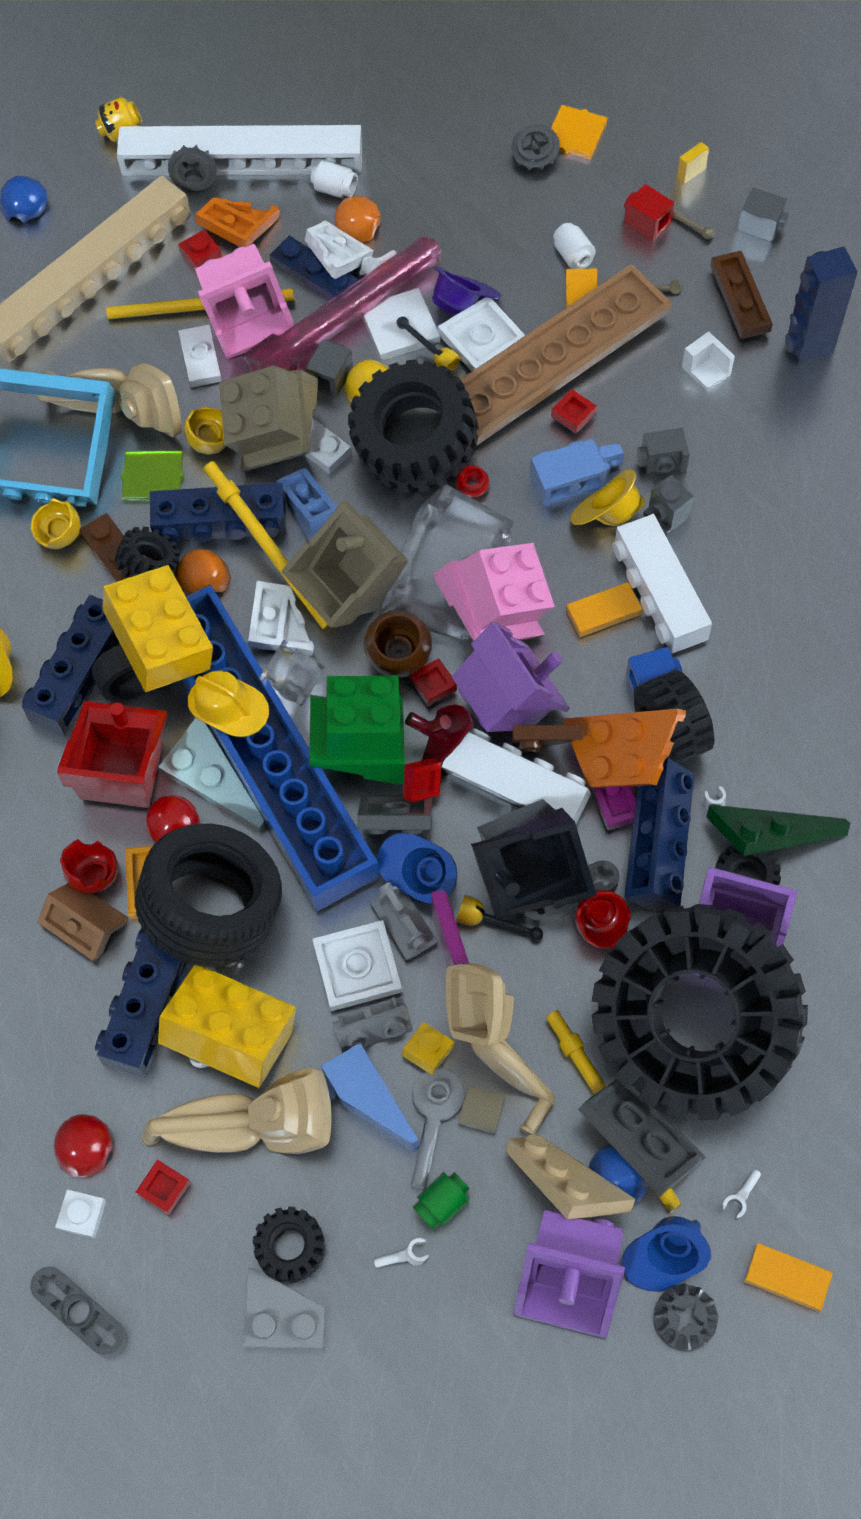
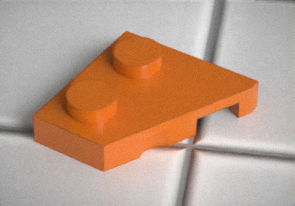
M213 197L195 214V223L239 247H247L280 218V208L270 205L269 211L252 209L251 202H233L228 199Z

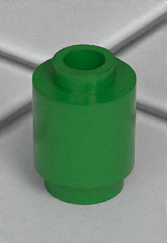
M443 1171L417 1196L419 1201L412 1208L434 1230L439 1224L444 1226L470 1201L465 1195L470 1188L455 1172L448 1176Z

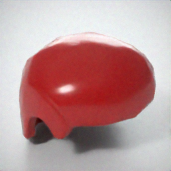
M173 794L160 797L150 805L145 823L149 836L156 843L161 837L174 829L192 824H200V819L195 806L189 800Z
M77 839L63 849L60 858L65 881L76 891L82 893L101 892L109 888L116 880L119 869L116 856L112 850L103 846L100 841H96L93 844H84L81 840Z
M609 889L596 890V896L579 902L575 913V924L586 942L597 948H613L616 946L615 943L627 933L631 913L625 900L620 895Z
M78 1114L65 1120L59 1127L53 1144L54 1155L60 1169L71 1177L87 1178L104 1169L112 1149V1137L108 1125L98 1117L86 1114Z

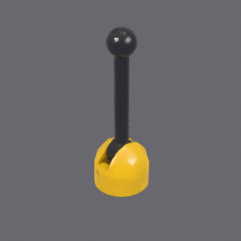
M401 316L397 319L396 324L398 328L406 329L434 354L433 362L436 363L438 369L440 366H445L453 372L461 361V356L448 347L437 349L409 324V320L406 317Z
M464 895L456 918L457 923L474 926L485 920L529 935L533 941H540L543 938V930L541 928H528L502 918L496 919L495 916L485 913L481 901L472 896Z

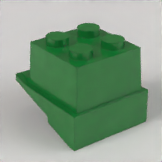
M398 675L327 676L326 697L310 694L309 766L364 775V779L404 784L403 696H399Z

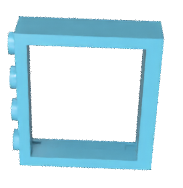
M0 368V390L98 402L84 490L0 479V493H2V496L13 500H22V496L34 497L35 501L48 504L51 499L55 498L60 501H68L76 508H86V504L97 505L116 391L106 381Z

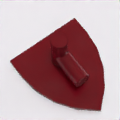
M457 704L438 709L435 719L431 721L413 712H410L405 719L406 725L429 737L422 760L434 758L440 762L455 750L474 724L470 712L465 707Z

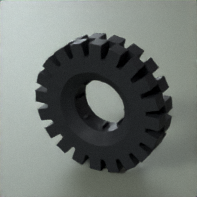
M695 904L691 908H684L682 905L665 910L641 922L615 943L617 947L606 955L599 969L603 975L600 980L594 983L592 1002L598 1003V1010L591 1014L594 1033H602L605 1041L598 1046L606 1064L615 1061L620 1070L614 1076L626 1090L632 1085L636 1086L641 1091L637 1098L638 1100L653 1109L660 1103L668 1106L667 1115L686 1119L691 1113L698 1114L700 1121L719 1119L726 1112L733 1116L748 1110L754 1102H761L776 1088L792 1068L793 1061L800 1053L805 1039L802 1036V1032L808 1024V1005L802 1004L801 997L806 992L801 974L793 973L790 964L794 959L785 946L782 944L777 947L770 940L773 933L759 922L751 925L744 921L746 915L730 908L718 911L715 910V905ZM695 973L700 974L701 979L707 976L715 980L726 990L724 994L725 996H730L736 1017L731 1022L735 1029L730 1041L726 1045L721 1041L715 1046V1050L698 1051L695 1050V1046H690L689 1048L683 1046L669 1034L671 1031L669 1028H665L661 1018L660 1007L664 1004V1000H661V995L669 981L674 984L680 979L678 975Z

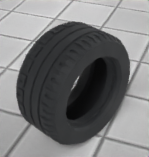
M213 823L192 824L174 829L165 834L150 849L136 888L134 900L136 916L142 925L143 931L151 941L171 957L188 964L204 967L229 965L252 955L264 943L281 903L282 881L278 868L271 856L257 841L247 834L228 826ZM194 874L218 878L236 890L242 898L244 909L232 915L220 916L199 912L179 898L174 891L172 882L185 875Z

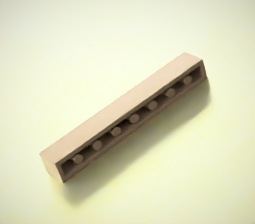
M161 175L0 304V356L10 363L14 358L22 355L30 345L40 337L48 334L51 328L65 317L70 316L77 307L87 299L92 298L109 281L117 278L120 272L130 264L138 261L146 251L155 244L160 243L178 225H182L191 216L187 194Z

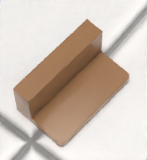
M67 883L48 893L37 923L92 961H95L103 955L111 933L125 926L128 917L95 894L76 891Z

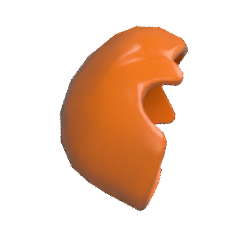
M349 196L337 206L334 226L361 243L368 242L374 238L376 229L380 227L381 214L378 204L368 197Z
M196 549L190 551L182 557L175 570L176 580L187 596L209 585L212 586L215 592L223 593L227 589L230 580L227 564L211 550Z

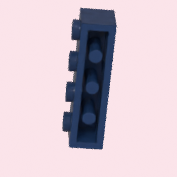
M844 246L826 252H816L806 259L804 270L800 275L799 290L795 295L793 314L790 315L788 334L785 335L787 349L789 352L794 353L798 363L826 356L835 351L858 273Z
M283 483L237 486L241 491L240 497L270 537L287 534ZM217 487L150 491L151 531L153 533L154 529L160 531L158 535L162 537L165 534L170 537L169 543L189 540L206 542L211 539L220 538L238 540L253 536L230 504L224 503L216 493Z
M89 594L85 603L77 607L71 626L67 632H63L57 641V649L51 659H47L40 669V677L34 687L29 688L23 697L22 708L28 720L62 736H66L78 716L84 701L88 699L96 685L92 675V666L96 659L104 652L120 645L103 612L102 599Z
M666 758L663 763V771L657 785L637 786L624 897L651 912L681 906L684 887L683 879L695 774L670 758Z
M141 928L135 942L137 952L133 962L128 961L124 968L122 991L120 996H114L110 1004L109 1016L111 1019L107 1029L101 1030L99 1033L95 1051H97V1057L103 1065L145 1078L158 1044L160 1015L178 990L188 963L173 958L158 948Z

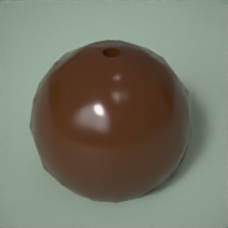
M390 610L379 615L369 625L364 637V652L369 663L378 672L387 676L398 675L399 678H405L418 672L427 663L432 651V636L427 625L418 616L405 610ZM401 650L402 654L397 655L396 651Z

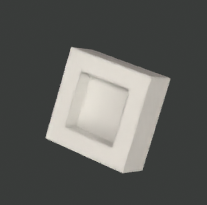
M67 1190L55 1228L59 1231L95 1239L106 1200L101 1197Z

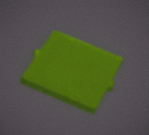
M182 451L125 452L124 472L120 474L123 480L122 500L150 501V491L181 489V480L184 479Z

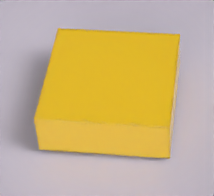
M703 142L698 143L679 157L677 179L682 184H686L706 169L709 153L707 145Z

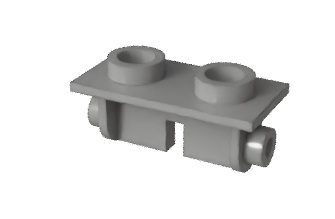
M390 882L382 885L378 889L380 895L369 901L379 918L384 921L386 929L406 961L438 943L409 895L400 891L397 886H392Z
M392 997L389 1000L370 1006L373 1016L368 1018L365 1017L363 1009L344 1016H338V1021L332 1022L342 1053L359 1043L365 1048L366 1046L398 1037L403 1033L413 1030L407 1005L404 1003L403 998L395 1000Z

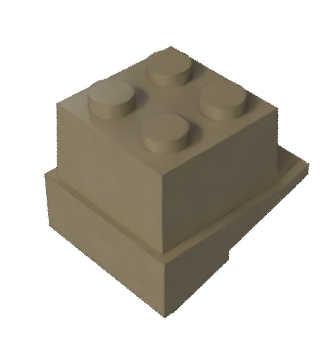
M273 365L219 382L224 445L241 454L240 471L245 472L310 453L313 412L316 411L318 379L303 370L291 372Z
M343 501L312 539L302 545L284 567L282 573L327 624L334 628L353 624L357 616L376 611L409 560L367 515H360L348 501Z

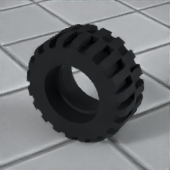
M417 359L406 360L404 365H399L398 362L388 365L390 369L384 372L378 370L372 374L373 380L370 383L365 381L358 389L361 394L360 397H353L350 405L353 412L348 414L351 442L364 468H367L369 474L376 481L381 480L384 486L394 489L398 485L401 492H412V488H418L420 492L430 490L429 486L436 483L440 487L447 483L446 478L451 474L456 477L462 471L461 464L463 462L469 463L473 456L471 448L477 446L478 435L476 431L479 428L478 420L469 393L459 377L453 376L452 371L445 366H440L438 369L435 362L425 360L423 364H418ZM429 408L442 414L437 429L428 438L419 443L398 445L386 440V433L391 423L400 414L410 409Z

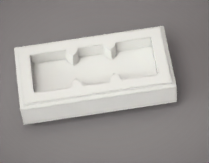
M210 325L178 330L190 387L221 382Z

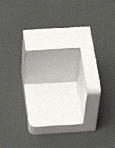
M708 331L685 348L681 368L706 391H709L731 375L735 357Z

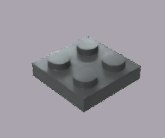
M361 795L357 814V829L366 830L369 834H384L388 830H402L406 834H420L424 830H431L432 797L411 802L403 798V795Z

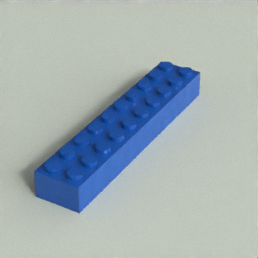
M209 585L187 596L186 598L213 646L210 670L185 678L182 681L190 693L191 688L196 684L198 676L203 677L211 671L220 670L229 672L264 695L269 706V716L266 724L259 732L248 737H235L225 734L210 725L208 726L263 817L265 824L315 910L319 911L380 878L378 861L322 768L309 766V747L212 586Z

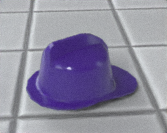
M435 266L439 276L434 287L432 302L450 313L458 314L475 304L481 296L493 299H500L502 297L500 292L482 282L452 274L441 267Z

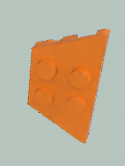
M667 709L563 718L564 725H583V740L571 742L588 786L591 788L657 785L663 771V763L670 755L674 742L670 741L677 722L684 721L686 710Z

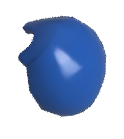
M15 176L7 180L1 189L0 210L8 220L11 217H16L25 223L30 219L39 217L46 209L47 193L42 184L37 180L26 176Z
M611 1144L600 1148L590 1159L588 1168L635 1199L634 1203L639 1202L648 1191V1183Z

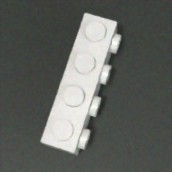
M651 514L617 527L615 542L612 543L614 554L618 561L623 560L627 568L628 581L632 588L637 587L641 595L642 608L647 616H652L656 624V635L661 644L666 643L671 654L709 640L712 622L655 515Z
M472 728L470 733H467L455 750L445 758L441 766L447 773L520 808L544 799L555 810L562 807L575 821V824H577L591 796L589 789L585 787L586 781L568 772L563 777L553 772L554 766L539 758H535L531 762L521 757L523 752L507 743H503L502 747L490 743L491 737L474 728Z

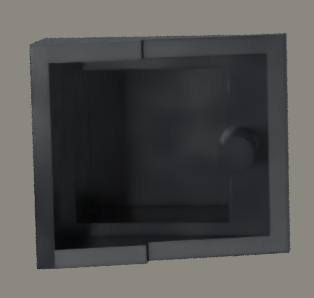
M541 799L477 827L481 841L472 843L471 846L496 919L551 905L559 907L597 895L575 821L562 807L555 810L544 799Z

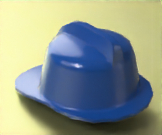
M406 833L392 835L379 848L377 861L379 872L383 879L415 899L430 904L431 893L444 890L448 897L455 888L458 877L456 863L451 854L444 848L418 835Z
M680 1216L665 1217L656 1223L652 1230L638 1237L626 1247L622 1256V1266L625 1267L624 1273L627 1279L635 1286L647 1291H662L679 1284L705 1269L711 1259V1247L706 1238L701 1234V1225L697 1219L691 1221Z

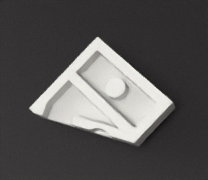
M257 581L247 646L312 657L314 645L308 638L304 628V619L295 605L296 599L290 586Z

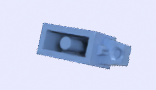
M593 438L583 442L575 441L567 447L554 451H543L535 457H531L530 477L543 506L546 507L604 487L607 473L610 472L611 468L623 463L624 453L619 443L601 447L600 445H595Z

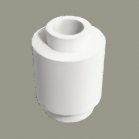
M322 160L319 165L313 167L310 181L314 184L315 191L343 199L346 196L354 195L358 174L352 172L349 167Z
M565 223L555 231L553 236L554 246L571 269H583L591 264L596 250L579 226L573 223Z

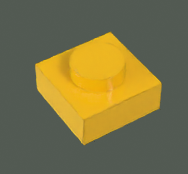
M423 1022L403 1047L401 1055L433 1075L453 1049L454 1041Z

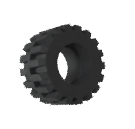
M674 669L634 689L635 712L667 709L686 710L684 721L677 722L670 741L674 742V745L667 758L680 765L713 749L715 738L710 713L700 692L683 672Z

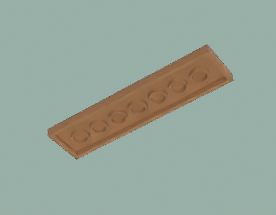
M630 264L462 378L461 381L469 393L478 420L479 428L476 431L478 435L477 445L672 311L673 303L633 264Z

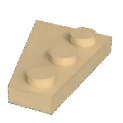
M528 1135L527 1137L509 1138L506 1153L567 1220L631 1213L635 1202L633 1197L544 1137Z

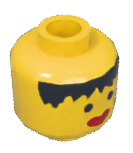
M123 97L115 98L99 106V119L95 120L100 135L102 137L107 136L115 143H118L119 127L139 126V124H142L141 116L132 100L127 101Z

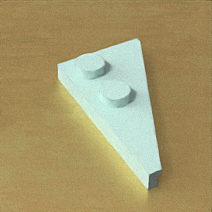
M195 718L159 765L160 772L261 833L265 828L263 817L207 725Z

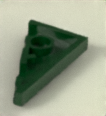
M709 805L706 818L743 856L847 836L851 825L844 818Z

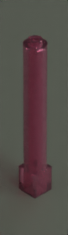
M420 237L278 336L272 333L243 353L250 371L253 372L273 365L288 371H297L301 368L299 361L315 351L322 339L329 341L439 264L441 249L438 243L432 238Z

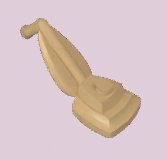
M140 363L131 368L129 376L114 368L88 369L66 375V377L109 382L116 391L112 413L123 411L124 415L139 427H153L170 437H174L182 432L180 408L172 380L166 373L153 365ZM45 371V372L42 373V374L56 375V374H55L54 372H52V371ZM36 395L41 402H51L69 409L97 413L98 402Z
M474 963L449 966L446 970L445 990L447 1018L452 1037L471 1043L472 1049L482 1062L507 1083L519 1091L539 1098L524 1124L519 1127V1130L527 1136L537 1135L536 1132L549 1110L555 1106V1095L505 1041L508 1038L511 1027L514 996L505 992V982L502 981L501 975L489 967Z
M306 1068L275 1081L255 1100L244 1094L229 1093L212 1095L187 1102L163 1113L159 1118L154 1117L148 1120L146 1129L142 1132V1141L148 1146H153L162 1137L165 1141L181 1147L215 1153L244 1151L254 1146L260 1139L263 1140L270 1151L286 1154H301L323 1148L329 1143L331 1135V1102L325 1076L322 1070Z

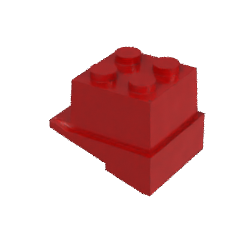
M84 701L72 736L67 741L57 770L63 786L72 787L78 797L83 800L149 808L163 747L162 733L168 712L123 706L119 702L106 704Z

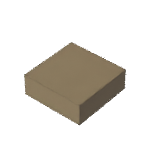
M468 1085L458 1124L495 1134L505 1095Z

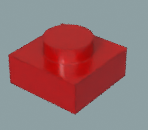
M205 229L179 243L180 252L194 270L208 260L222 257L221 249Z
M571 389L551 409V417L577 434L596 414L597 406Z
M439 658L410 675L411 683L427 706L434 704L457 690V684Z
M430 758L405 764L403 798L415 802L439 796L442 762Z
M157 1159L135 1193L167 1215H170L191 1182L188 1178Z

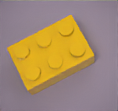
M169 565L103 586V612L145 693L210 670L213 646Z
M194 965L160 1015L158 1044L260 1088L292 1035L296 1007L208 968Z

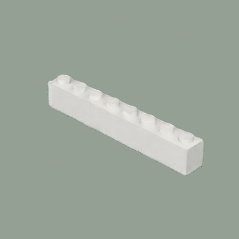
M361 125L119 127L117 158L122 176H170L168 173V161L173 151L180 150L183 145L187 148H193L196 144L200 150L204 152L208 150L211 158L216 160V175H311L313 167L319 165L322 160L349 167L352 172L357 174L362 172ZM199 162L192 165L188 163L186 173L192 169L198 170Z

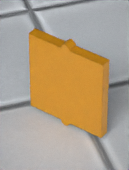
M561 105L551 126V129L559 138V151L564 152L566 156L571 154L591 160L608 122V117L590 113L587 109L579 110Z

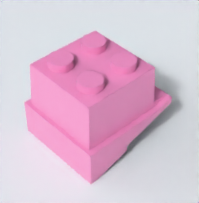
M255 244L239 247L231 254L219 259L208 260L202 266L195 268L202 290L197 292L227 360L296 331L271 262H263Z
M534 543L478 550L463 560L447 563L433 574L450 607L454 606L473 641L491 622H496L510 629L513 637L519 640L545 635L537 620L553 609L555 605Z

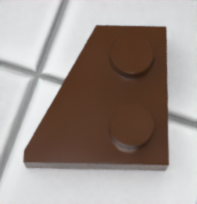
M513 725L512 746L519 747V750L523 753H538L541 747L583 740V725Z

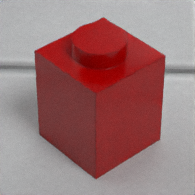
M644 184L637 192H632L626 199L624 204V223L646 238L654 241L672 223L675 202L649 185Z

